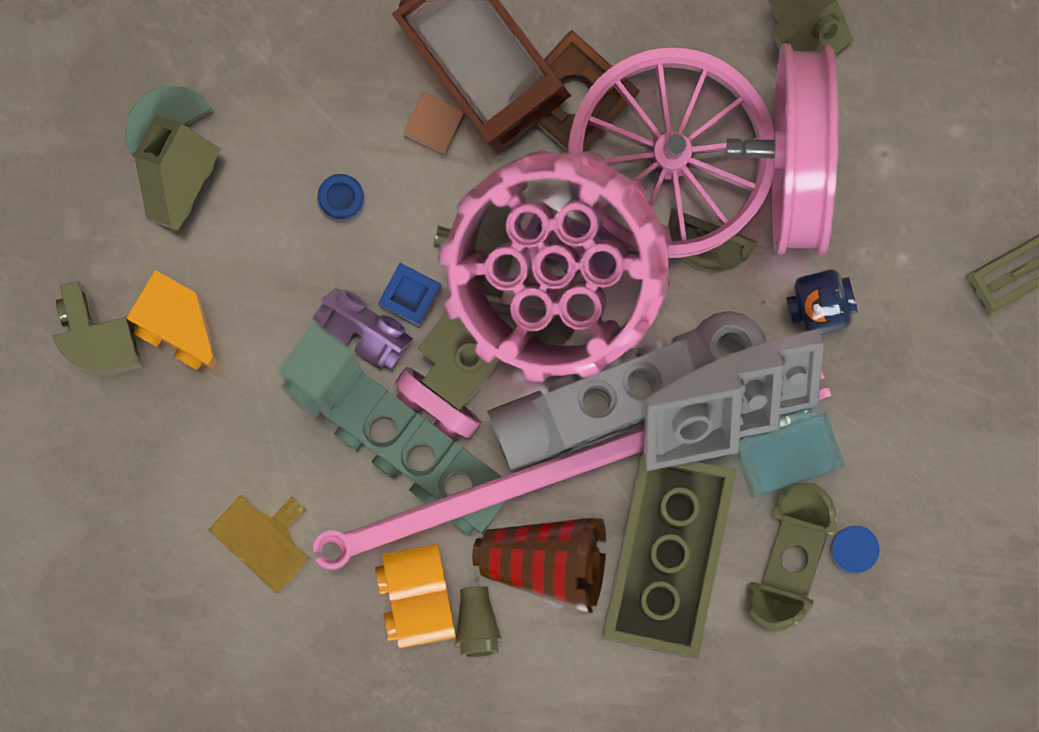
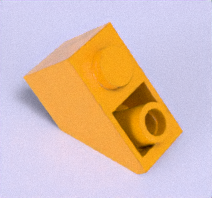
M154 270L126 318L133 325L137 326L133 334L156 348L161 340L177 349L173 357L197 371L201 364L214 369L218 361L201 298L196 292Z

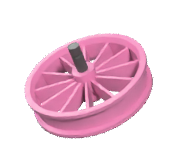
M782 43L779 51L773 110L774 139H745L743 141L742 139L727 138L726 158H741L744 156L745 158L773 159L775 171L771 183V220L773 247L776 255H784L786 248H814L816 256H825L832 226L838 159L837 75L834 49L831 44H823L820 51H793L790 43Z
M658 48L632 55L608 69L590 87L582 99L576 112L568 141L567 153H583L585 130L587 124L647 148V152L643 154L605 158L602 162L612 166L647 161L648 168L634 179L639 178L643 180L652 172L658 176L649 199L652 206L663 179L671 180L679 241H671L668 248L669 259L683 258L710 251L737 234L761 207L770 189L775 171L773 159L758 158L756 179L752 183L693 158L695 154L726 151V143L692 147L691 142L740 104H742L752 122L757 139L773 140L774 127L763 99L754 86L739 71L712 55L686 48ZM668 67L683 68L701 73L677 132L671 130L663 72V68ZM656 69L664 126L663 134L658 131L621 83L623 80L637 73ZM708 76L726 87L737 100L690 136L686 137L682 133L704 79ZM612 88L617 90L654 138L652 141L591 116L598 103ZM690 167L751 191L742 208L730 221L727 220L689 171ZM683 176L721 224L720 228L698 238L686 239L679 177ZM570 181L576 199L581 198L580 190L583 185ZM606 199L600 204L597 201L596 204L600 208L603 217L600 232L609 239H616L624 243V248L639 253L640 249L634 233L615 221L604 210L611 202Z

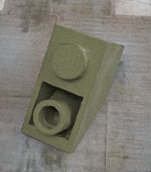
M157 115L134 157L146 218L178 231L183 221L191 213L193 202L205 179L211 174L214 162L221 148L182 123Z

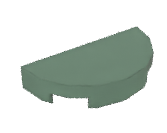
M163 86L148 91L134 103L126 119L125 139L132 157L135 156L156 115L188 126L213 112V109L200 94L185 87Z

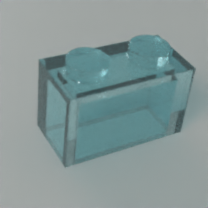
M806 409L786 416L788 425L780 427L778 430L745 436L742 441H739V452L736 455L752 499L788 487L791 484H797L830 473L845 466L827 412L815 416L813 409Z

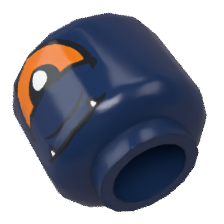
M834 269L799 277L794 283L795 295L786 297L793 325L802 323L806 332L818 329L820 334L844 329L851 324L852 314L858 313L850 278H842L840 273Z

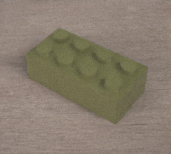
M644 450L642 451L602 639L698 658L737 470L695 461L646 471L644 466Z

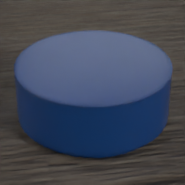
M335 174L326 178L320 185L317 194L319 210L326 218L335 222H345L354 218L360 212L364 202V192L360 183L355 178L346 174Z
M850 526L842 529L835 535L831 543V556L834 563L841 570L848 573L867 571L876 563L879 557L880 547L876 536L869 529L862 526Z

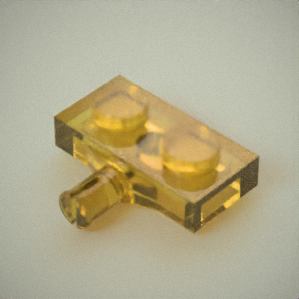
M239 495L208 531L278 594L311 559L294 543L287 530L305 508L299 503L286 516L298 502L294 497L290 496L272 516L259 511L247 498Z

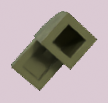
M79 281L59 285L62 298L56 299V308L61 325L63 327L69 325L70 331L52 335L56 347L68 361L81 370L95 375H113L143 367L136 336L133 334V324L126 319L127 317L94 325L85 286Z

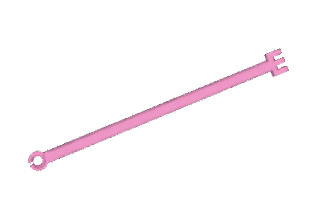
M821 370V378H820V381L823 380V379H825V376H824L822 370ZM829 387L819 389L818 401L832 396ZM645 426L346 533L331 530L323 532L315 539L312 546V554H321L324 544L334 543L339 548V556L335 560H328L321 556L315 560V563L325 570L339 569L349 560L350 556L640 453L644 450Z

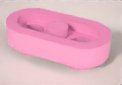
M405 367L394 382L400 390L397 394L398 399L417 412H420L422 408L437 418L434 423L435 426L450 438L457 440L460 435L470 438L481 424V420L465 406L461 411L457 410L422 383L425 376L414 369Z

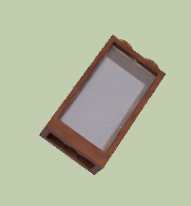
M401 0L399 8L392 13V16L486 142L497 153L571 97V94L500 0Z

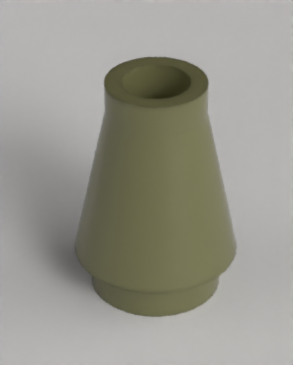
M473 586L461 589L455 645L460 647L461 657L482 658L498 654V643L502 642V637L489 599L488 587Z

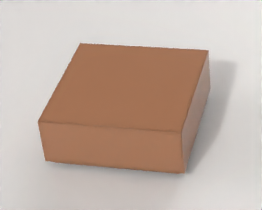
M423 91L403 134L418 143L446 155L465 116V112Z

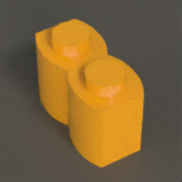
M438 543L382 554L384 565L375 566L380 594L389 593L392 612L384 613L389 641L398 639L399 648L404 649L456 639Z

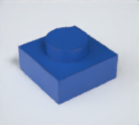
M399 263L378 305L420 327L442 285L420 272Z

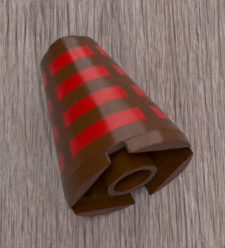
M589 517L487 529L483 538H476L474 542L472 562L474 566L479 567L482 577L579 612L592 613L591 606H596L598 603L604 577L606 553H600L597 541L606 542L605 524L602 518Z

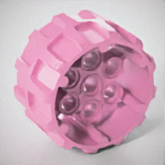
M544 149L530 152L498 168L464 195L457 205L458 212L450 234L439 246L438 262L441 265H446L449 286V298L443 304L450 319L453 320L459 316L463 324L477 340L475 350L477 356L487 363L497 357L508 364L521 368L527 381L542 383L550 375L563 376L578 373L581 377L587 379L599 374L607 364L618 359L630 348L637 346L650 328L667 296L670 282L668 281V248L672 241L669 227L660 223L651 203L645 196L648 188L639 178L633 180L627 178L608 164L603 163L601 155L590 151L572 154L547 152ZM532 179H562L583 185L580 190L581 198L568 202L557 215H554L552 209L542 201H526L522 193L527 189V181ZM601 196L610 201L630 225L639 245L640 252L638 254H627L624 246L618 241L607 238L601 240L597 233L601 230L603 217L596 202ZM492 202L497 206L508 204L512 212L506 221V230L513 242L502 244L490 253L489 256L482 250L476 251L479 228ZM572 210L584 211L591 221L590 231L586 234L574 233L567 224L568 213ZM523 212H533L541 218L543 223L541 234L531 236L521 229L519 221ZM598 251L611 253L617 262L616 272L608 275L598 272L593 265L594 253ZM554 252L562 254L568 261V273L564 276L551 274L545 265L547 254ZM509 254L517 258L521 267L518 277H506L501 273L498 267L500 255ZM628 270L634 279H642V288L633 316L623 326L619 327L616 321L607 320L603 322L601 318L606 308V296L601 287L613 285ZM478 275H486L490 284L497 289H512L516 296L512 300L510 309L511 316L515 324L518 325L515 330L504 322L489 304L480 285ZM578 293L588 295L594 302V313L590 316L576 314L571 306L572 296ZM528 295H536L542 298L547 308L546 315L541 318L530 316L524 309V298ZM560 314L562 321L567 326L573 329H588L592 335L589 343L573 346L545 344L532 338L535 331L546 327L554 316Z

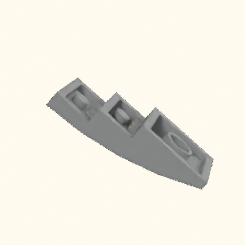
M815 329L770 340L727 355L684 375L645 399L644 466L646 471L738 453L740 437L778 430L779 416L781 414L817 408L824 346L819 330Z

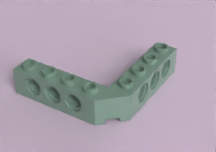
M315 322L277 370L285 380L281 388L285 390L295 404L314 418L320 412L339 426L333 434L354 450H357L362 444L376 454L371 462L394 479L398 472L414 483L409 491L426 504L448 496L445 492V484L448 478L454 474H464L469 477L472 487L502 477L365 374L355 358V353ZM379 418H390L397 425L395 436L388 442L375 441L370 434L372 424ZM427 446L434 452V462L427 470L416 471L408 465V454L414 447ZM508 500L453 519L450 522L468 536L473 529L483 535Z

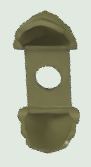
M798 483L789 485L780 494L778 503L773 509V516L782 520L763 582H751L748 586L749 596L746 599L749 614L768 631L784 630L801 622L810 611L814 602L808 598L827 536L828 534H835L837 529V516L833 500L825 490L816 484ZM791 546H801L808 554L806 567L797 573L788 572L782 565V555Z

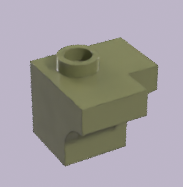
M768 0L778 22L777 27L771 33L779 51L782 43H790L793 51H820L823 44H831L836 55L853 41L837 0Z
M445 312L418 347V350L435 364L424 377L422 383L457 410L461 411L465 404L473 396L475 397L502 360L496 357L487 363L475 354L477 340L457 318L450 319L447 312Z

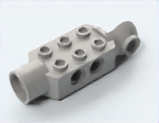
M732 311L714 313L703 320L696 329L673 337L671 340L672 344L666 345L664 339L651 342L638 348V353L635 354L637 358L622 363L619 357L607 364L597 375L578 381L576 374H571L549 384L550 388H548L549 392L542 395L541 391L538 390L488 410L487 413L510 471L514 472L539 461L570 453L645 423V399L684 375L722 358L717 351L718 340L724 337L735 338L741 344L742 350L766 342L765 334L757 322L745 314ZM636 376L644 377L650 382L652 392L645 396L636 395L629 389L628 380ZM589 394H600L607 400L609 408L603 413H591L584 406L583 399Z

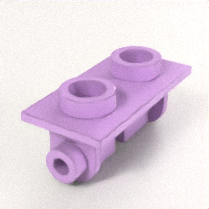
M335 288L325 295L321 300L324 304L319 307L313 317V320L320 323L319 326L345 346L350 342L354 333L360 335L362 338L355 347L354 352L379 369L385 366L392 370L401 357L399 353L413 340L412 337L404 333L405 328L401 323L386 315L378 316L365 307L366 303L359 295L345 289L340 291Z

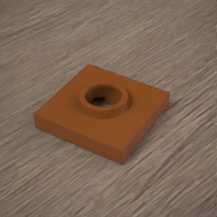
M572 29L544 59L563 85L567 82L577 81L584 84L588 89L600 76L613 67ZM536 68L509 97L511 102L542 79ZM628 79L621 82L635 99L640 90ZM612 88L598 103L591 116L612 124L628 107V104L617 90ZM558 106L537 122L536 125L567 151L570 130L576 114H569ZM587 124L583 140V152L588 151L605 131Z

